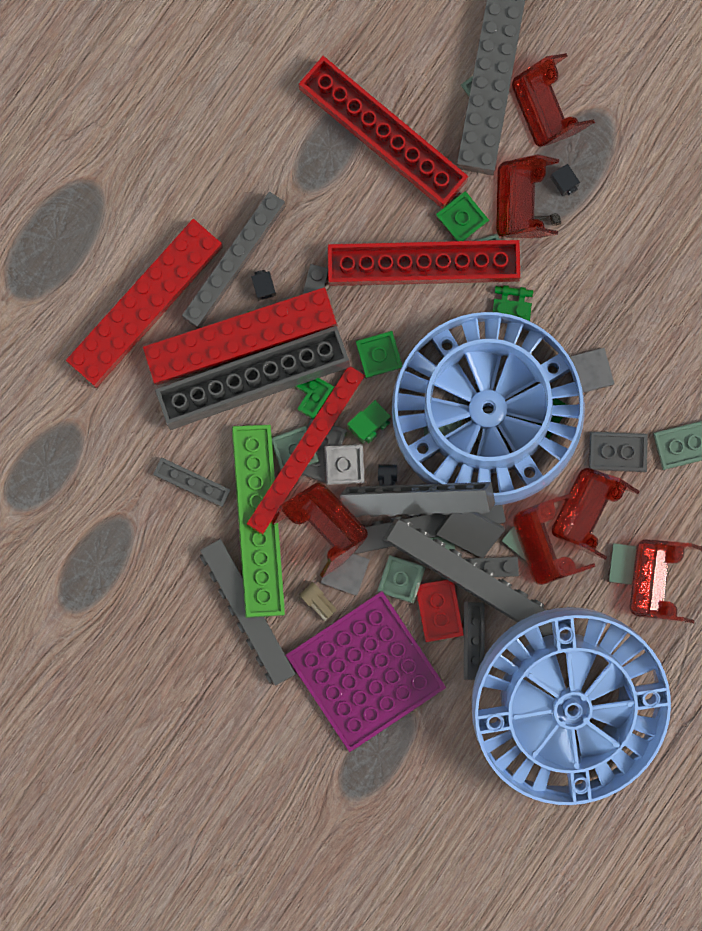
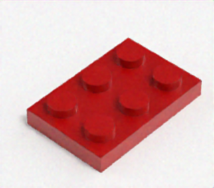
M449 580L420 584L417 599L425 642L464 636L454 583Z

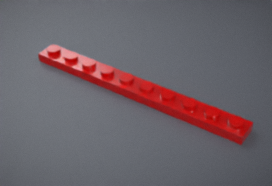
M351 366L346 369L247 522V526L262 535L265 533L365 377L364 374Z

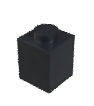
M568 164L553 172L550 177L562 196L566 194L570 196L578 190L577 187L580 181Z
M260 270L255 272V275L251 276L258 301L275 297L276 292L270 271Z

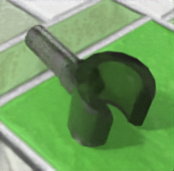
M557 213L549 216H534V221L550 220L552 226L561 224L560 215Z

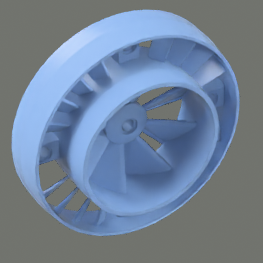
M497 312L463 315L449 320L429 332L413 348L403 363L397 376L392 397V420L395 437L405 460L412 470L426 484H447L456 466L461 467L455 483H471L473 472L478 473L477 482H491V473H497L499 493H494L495 505H504L528 498L541 491L557 478L567 466L577 448L584 423L585 403L582 385L576 368L564 348L553 336L534 323L517 316ZM478 322H485V339H480ZM500 323L507 324L504 340L498 339ZM462 325L467 343L459 346L449 329ZM523 328L529 331L520 347L516 345V342ZM543 339L558 355L540 365L531 353ZM429 341H432L443 358L437 366L419 353V350ZM444 343H450L452 345V348L450 350H444L442 348V345ZM501 356H508L497 387L493 391ZM464 357L468 361L480 392L478 393L458 364ZM554 366L558 372L552 374L548 371V368ZM407 367H410L430 377V380L428 381L405 370ZM571 372L575 382L551 389L550 383ZM536 382H540L538 385H536V386H534V387H532V388H530V389H528V390H526V391L520 393L519 395H517V396H515V397H513V398H511V399L505 401L506 399H508V398H510L511 396L517 394L518 392L524 390L525 388L529 387L530 385H532V384H534V383H536ZM434 386L470 402L469 406L433 398ZM399 389L425 393V397L399 393ZM579 396V404L553 405L554 398ZM490 406L493 408V412L487 414L483 411V408ZM425 410V413L398 416V411ZM552 415L576 418L578 419L577 427H572L550 421ZM509 416H513V417H517V418H521V419H525V420H529V421L541 423L542 426H541V425H538V424L530 423V422H527V421H523V420H520V419L512 418V417H509ZM468 417L471 419V421L446 436H443L439 430V427ZM426 426L429 434L408 446L403 433ZM498 427L513 450L512 453L509 452L497 429ZM481 428L483 432L477 456L472 455L470 452ZM549 431L572 441L571 445L567 449L546 438L547 432ZM420 446H426L428 451L421 454L417 449ZM540 446L559 460L544 476L531 458ZM440 452L446 459L435 473L432 474L421 463ZM513 468L525 485L514 490L508 471ZM532 470L535 475L532 478H528L524 475V472Z
M566 607L542 611L510 627L497 639L485 655L476 674L472 692V718L475 734L484 756L492 769L504 782L521 794L541 802L557 805H576L594 802L606 798L631 784L645 771L657 755L667 733L670 720L671 696L665 671L653 650L640 635L621 621L604 613L585 608ZM573 618L589 619L585 636L575 634ZM552 622L553 635L542 637L538 626ZM610 623L611 625L609 629L607 630L604 638L599 644L598 641L603 633L606 624ZM564 629H567V630H568V633H561V634H560V632H561L562 630H564ZM627 633L631 636L612 654ZM522 635H525L530 643L526 647L518 639ZM505 649L515 656L512 662L501 655ZM642 650L645 651L644 654H642L632 662L622 667L623 664H625L639 652H641ZM558 653H566L570 688L565 686L556 657ZM598 654L609 664L584 693L581 689ZM492 666L505 672L503 679L488 674ZM653 670L655 683L639 686L633 685L632 678ZM523 678H529L534 683L542 687L544 690L552 694L554 698L548 695L547 693L543 692L536 686L532 685L528 681L524 680ZM483 687L501 690L500 707L478 710ZM619 688L618 702L592 706V700ZM653 693L650 699H645L646 695ZM571 705H576L573 711H567ZM654 708L652 718L637 715L638 710ZM498 717L496 722H489L491 718ZM593 718L607 725L601 730L589 720ZM633 729L644 733V738L633 734ZM509 730L485 741L482 737V734ZM575 730L577 731L579 745L576 744ZM514 738L516 746L498 759L492 755L491 751ZM624 746L633 752L630 756L622 750ZM523 752L527 758L517 771L513 773L508 770L509 764ZM611 759L617 766L613 770L607 764ZM536 763L541 766L535 782L526 780L532 766ZM595 768L598 778L590 781L589 770ZM550 771L567 773L568 786L547 785ZM578 780H583L581 784L575 785Z

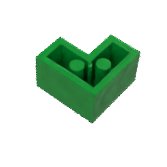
M374 400L363 412L360 411L347 424V428L362 444L365 442L369 444L376 438V432L379 429L383 431L390 424L391 416Z

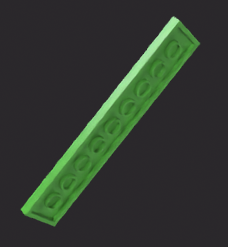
M271 425L233 426L232 439L245 618L284 616L278 516L276 514L263 535L247 526V522L275 481Z

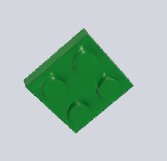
M466 191L436 214V217L456 241H465L489 222V219Z
M393 331L356 341L366 378L401 369L402 362Z

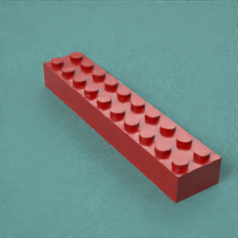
M322 56L300 81L299 90L442 209L447 206L468 181V175L325 56Z
M193 218L66 359L67 363L97 388L223 248L222 243Z
M520 240L328 244L329 286L520 282Z
M324 287L144 346L143 350L153 382L158 386L289 343L334 326L338 327L327 290Z

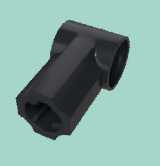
M378 464L379 486L396 485L397 465Z

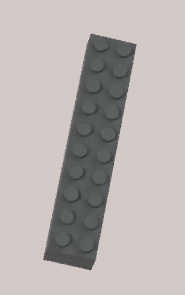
M487 0L457 162V167L460 170L494 175L525 0Z
M334 326L155 389L166 423L169 429L173 430L349 368L350 362L338 328Z
M404 518L393 520L382 539L517 623L531 615L546 611L543 603L536 599L529 600L527 598L528 594L519 589H511L512 585L503 579H495V574L487 569L480 570L478 563L471 559L464 560L461 558L462 554L455 549H446L445 543L433 538L432 540L428 538L429 533L420 528L415 530L411 527L413 524ZM552 622L538 626L542 637L553 635Z

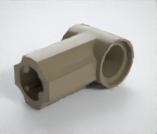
M314 582L309 584L299 594L324 621L337 611Z

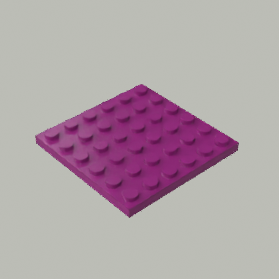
M382 591L286 654V657L349 752L446 688Z

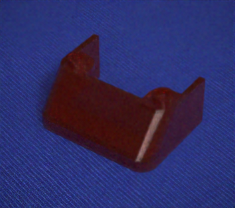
M567 53L546 56L517 75L512 81L513 91L534 143L539 147L548 146L574 136L595 123L594 119L579 122L573 116L564 118L551 85L558 80L559 76L556 64L567 58Z
M536 154L505 161L499 165L497 172L496 231L499 236L506 238H543L558 235V231L545 228L542 220L534 219L535 183L541 182L544 179L546 166L558 164L559 159Z
M584 468L578 474L552 526L553 536L588 554L606 560L607 556L596 550L598 538L592 532L608 500L612 502L618 501L622 498L625 490L635 494H639L640 491L621 478L591 468Z
M322 483L311 485L281 504L271 522L275 525L286 517L299 525L309 521L325 538L332 548L327 553L328 561L320 574L322 578L341 566L364 543L368 536L367 529Z
M571 494L524 509L513 517V524L532 579L538 585H544L596 567L595 563L576 569L571 558L562 557L557 559L544 522L550 521L555 517L556 509L554 504L571 498Z
M641 540L636 548L630 598L631 613L638 617L694 624L695 620L677 617L676 605L672 602L664 601L668 563H679L684 557L685 549L702 551V546L683 542Z

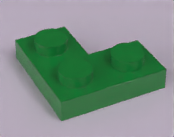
M320 378L295 386V388L307 394L299 405L298 411L314 420L333 391L334 386Z

